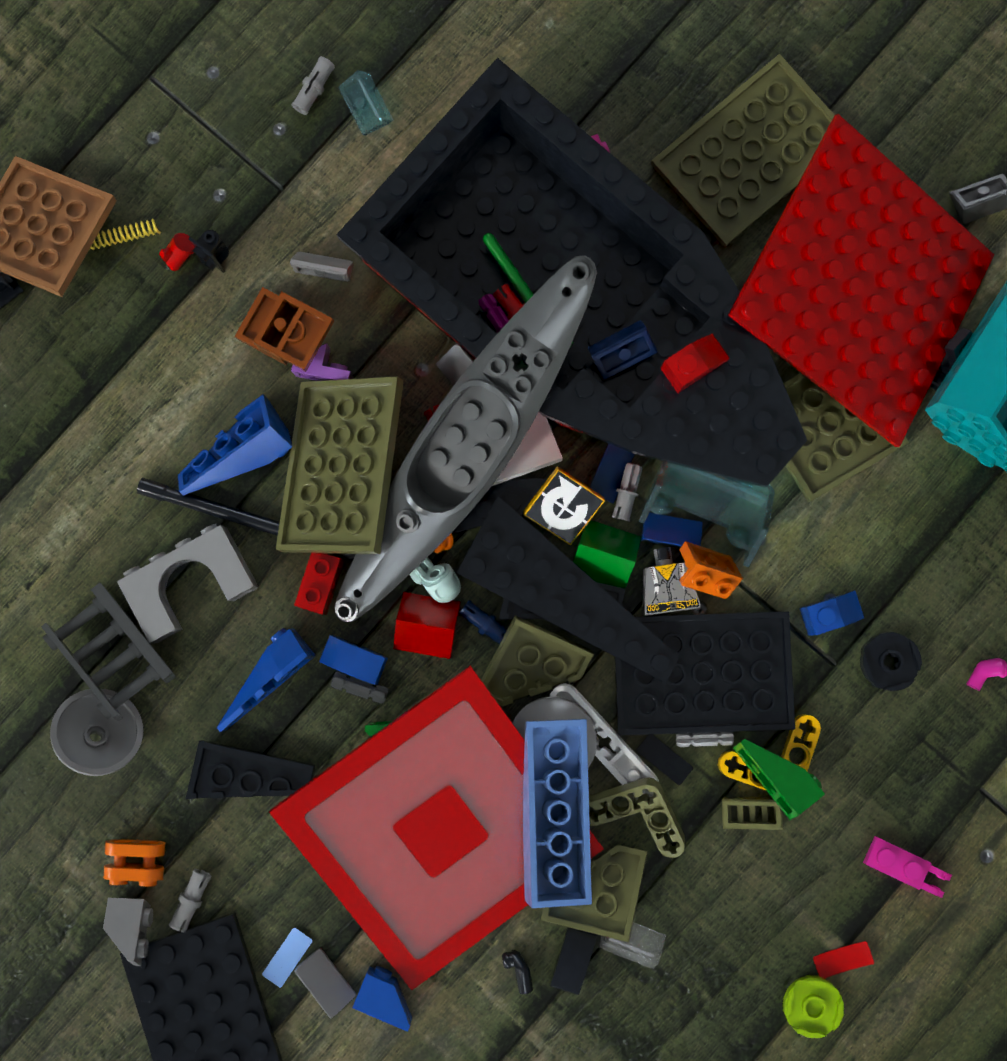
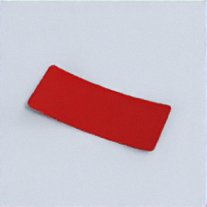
M866 941L840 947L813 957L818 975L824 979L845 971L874 964L869 945Z

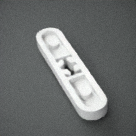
M564 683L559 684L553 689L550 697L565 698L579 705L591 718L597 734L602 738L607 736L611 738L609 745L616 753H613L606 746L598 747L600 740L597 736L595 756L622 785L647 777L654 778L659 782V779L574 686ZM648 789L643 790V794L647 793L649 797H653V792H649Z

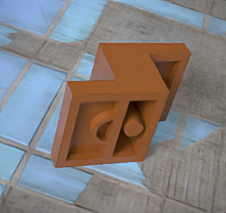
M262 287L234 337L284 365L290 363L306 372L332 327L334 320L282 291L278 296Z

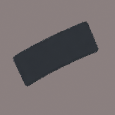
M649 734L637 748L639 754L677 785H681L693 770V767L653 734Z

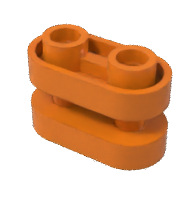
M107 840L105 842V854L114 856V863L104 865L103 878L109 880L110 885H126L128 881H139V886H156L157 881L164 879V866L155 864V859L165 855L166 843L156 840ZM126 857H143V864L126 863Z

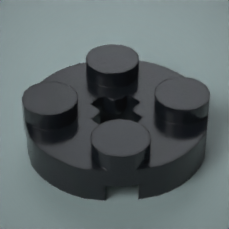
M885 632L877 634L870 638L861 648L860 667L862 673L871 685L887 691L905 689L915 681L914 678L921 669L922 659L917 645L899 633ZM889 653L891 657H897L898 661L894 663V669L890 670L889 666L884 665L886 655Z

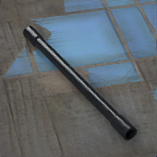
M141 478L138 484L137 494L159 501H167L278 536L279 521L190 493L183 496L179 490L147 478ZM331 553L334 556H338L350 561H353L356 555L346 553Z

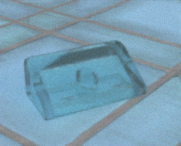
M357 70L338 87L362 135L366 136L393 121L369 73Z

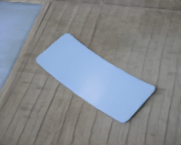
M293 928L262 973V976L281 988L312 943V939L298 929Z

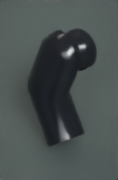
M516 950L504 952L502 954L503 966L505 969L514 967L519 993H531L533 991L531 973L522 955Z

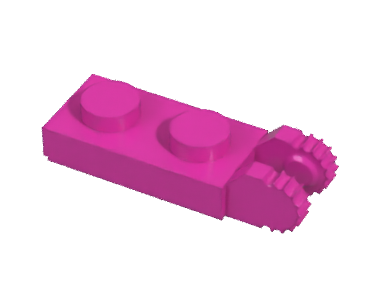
M874 836L863 861L864 864L918 890L923 889L940 898L943 897L945 892L935 885H929L924 882L928 871L944 881H950L952 877L951 874L932 866L931 862Z

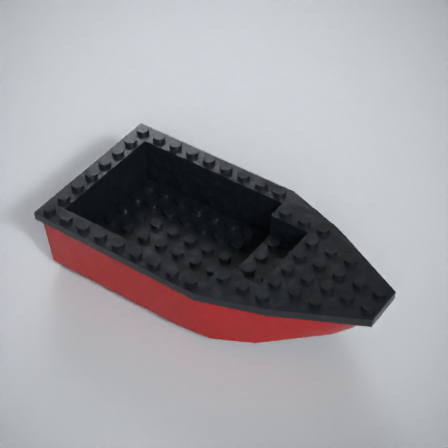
M498 57L336 234L338 239L357 254L367 266L475 359L498 334L487 318V312L484 313L479 306V299L489 293L493 295L497 289L507 298L501 286L508 284L522 304L525 303L483 242V236L486 233L494 235L533 294L575 256L585 255L591 258L595 263L597 275L587 308L574 336V345L568 350L557 377L539 410L542 416L555 421L560 426L590 435L634 454L764 488L773 481L807 441V437L767 344L757 339L728 316L740 291L704 232ZM497 301V306H500L501 309L503 310V312L505 313V315L508 316V313L504 310V308H503V307L500 305V303ZM641 320L646 326L658 353L603 380L588 351V347ZM713 333L730 359L680 393H677L660 369L666 359L690 343ZM522 355V361H523V363L527 366V364H526V362H525L526 359H527V356H526V355Z

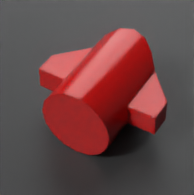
M175 234L167 247L159 252L163 261L172 271L179 270L189 255L194 253L192 250L195 247L190 242V236L187 234Z

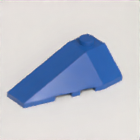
M264 394L243 408L234 417L238 421L226 433L221 430L215 436L218 439L209 451L202 450L178 474L179 492L183 496L270 464L278 457L284 456L292 448L289 430Z
M283 628L270 638L273 643L266 648L217 726L220 732L228 730L316 656L295 629L286 631Z

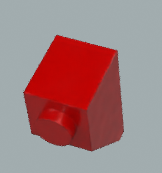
M712 333L690 343L666 359L660 369L676 392L680 393L727 362L730 358Z

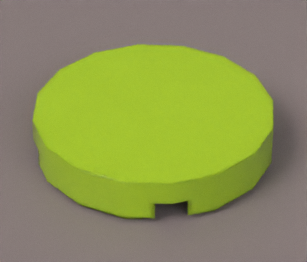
M806 975L796 979L787 988L783 998V1012L787 1022L798 1034L807 1038H822L839 1027L844 1016V1002L839 991L829 980L820 976Z

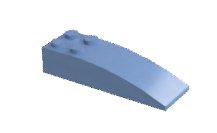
M587 719L526 721L523 773L524 895L526 903L531 908L592 904Z

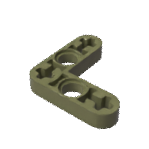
M642 778L589 796V807L599 810L598 814L589 811L591 826H598L641 812L662 855L676 858L684 852V833L661 784L654 778ZM648 789L649 792H653V797H649L647 793L643 794V790ZM617 796H622L629 801V804L626 807H618L613 803V799ZM661 812L667 815L668 820L664 823H657L652 819V815ZM667 831H669V836L672 842H677L676 846H672L671 843H666Z

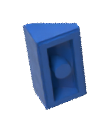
M645 512L641 541L680 548L687 541L701 546L703 522Z

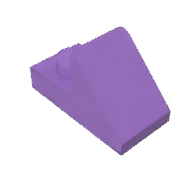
M327 343L319 348L306 372L292 365L291 370L296 377L315 381L354 378L351 371L347 370V366L337 363H331L330 367L327 366L330 355V347Z

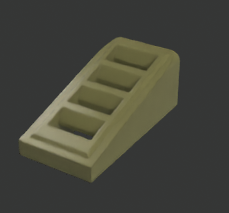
M772 797L722 798L723 829L783 830V811ZM732 805L737 806L738 821H732ZM744 806H749L750 821H744ZM756 806H761V821H756ZM768 806H774V820H768Z

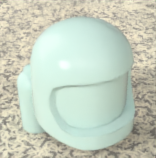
M427 557L409 574L416 584H423L427 592L437 602H450L460 593V580L452 567L447 563L433 565Z

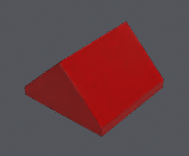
M403 592L396 618L393 649L451 659L461 602L452 600L447 603H440L431 596Z

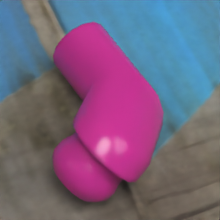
M1001 658L980 661L966 684L980 691L987 678L996 676L1004 678L1007 676V662Z

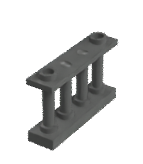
M98 583L90 589L96 596L90 606L56 631L47 623L41 627L46 632L43 639L53 651L57 648L61 651L99 699L100 703L97 707L107 719L112 716L115 720L120 721L123 719V716L117 710L119 706L154 679L158 681L162 678L167 684L176 676L101 583ZM108 611L114 618L110 622L111 626L73 654L63 640L100 612L103 614ZM126 633L132 641L128 644L129 648L94 675L90 676L81 665V662L118 634L122 636ZM141 656H144L150 663L146 667L147 670L112 698L108 699L99 685L135 657L139 659Z

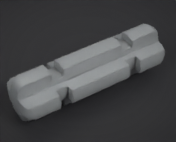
M733 732L676 734V744L678 747H690L691 744L694 747L717 746L718 743L725 746L733 745L734 743Z

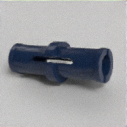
M468 600L458 614L479 629L478 633L481 635L485 633L499 645L508 630L495 620L496 617L493 614L489 616L472 603L471 600Z

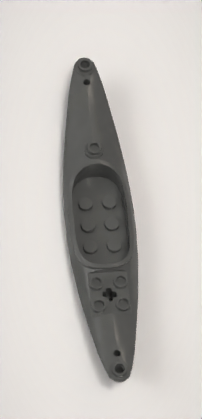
M585 255L575 256L551 276L489 342L438 406L418 436L389 487L381 553L356 554L351 563L334 606L335 614L339 620L343 622L355 621L397 587L465 519L509 463L545 401L583 318L597 275L595 263L591 258ZM522 355L527 356L525 361L527 366L522 361Z

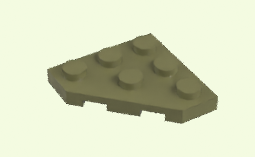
M514 616L481 681L497 703L503 707L514 703L513 700L527 695L531 697L549 691L553 686L568 681L571 683L580 680L594 653L584 646Z
M622 845L615 846L606 854L591 862L592 904L543 908L541 921L630 942L648 852Z

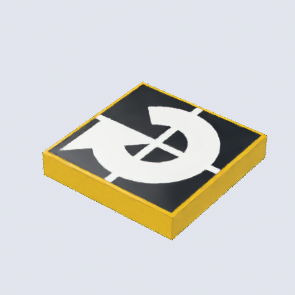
M557 466L524 509L523 514L571 546L605 502V499Z

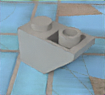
M108 898L103 929L128 962L134 966H141L142 958H146L149 942L145 938L147 927H151L153 922V909L150 908L151 905L144 899Z

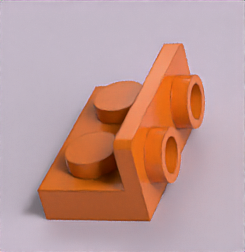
M687 541L679 549L685 561V566L688 568L680 579L682 586L727 599L743 579L735 562L729 555Z

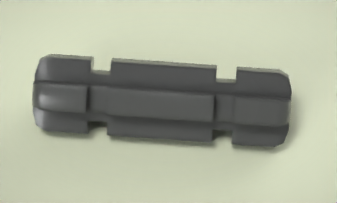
M339 671L335 672L332 678L331 687L340 691L346 689V693L365 699L371 697L373 698L372 701L380 704L386 701L388 688L378 684L375 687L373 684L351 676V678H348L347 674Z

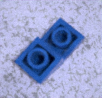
M329 635L319 662L362 681L378 685L388 658L335 635Z

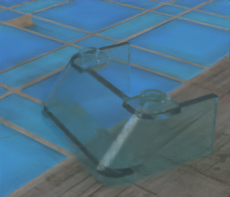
M661 461L646 497L639 522L645 523L650 510L659 515L669 514L675 506L726 527V536L730 543L737 548L746 549L743 565L749 568L769 531L775 491L770 485L764 488Z

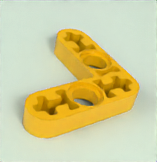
M802 714L795 718V729L789 730L781 755L782 758L790 761V751L796 747L801 748L805 754L804 760L796 765L804 768L807 772L821 730L820 723L815 717ZM807 719L810 720L809 726L813 727L812 732H806L803 739L809 742L808 747L802 743L793 742L795 737L801 739L803 730L799 729L800 723L805 724ZM729 750L720 755L718 767L722 774L766 790L760 782L754 781L752 772L748 767L746 768L745 778L741 777L744 773L742 770L733 768L731 772H728L729 767L725 765L726 759L731 760L733 756H736L735 761L746 766L736 751Z

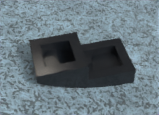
M567 927L560 955L557 957L551 979V987L579 995L597 934Z

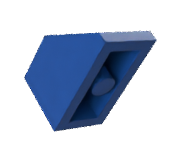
M856 591L799 608L808 636L826 633L864 619Z
M369 966L352 1008L408 1032L412 1016L397 978L391 976L392 972L384 967L376 966L372 968Z

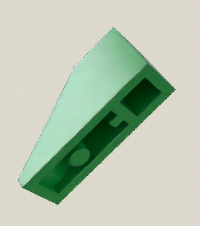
M746 739L733 747L789 820L802 814L825 795L821 789L820 781L813 774H809L804 768Z

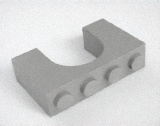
M212 524L200 531L201 536L194 540L187 538L178 542L175 545L176 549L168 554L161 552L149 559L150 564L142 568L135 566L123 573L124 578L117 581L149 643H159L183 630L166 595L168 579L179 566L195 561L206 565L214 574L228 601H236L259 588L227 527Z

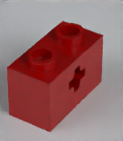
M311 553L294 606L321 615H327L345 560L325 553Z

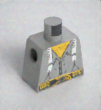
M671 547L654 549L656 566L643 569L642 616L701 608L696 590L682 586L680 583L681 577L688 569L685 566V562L673 564Z

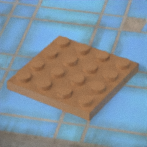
M15 156L0 181V272L63 297L117 200L112 194Z

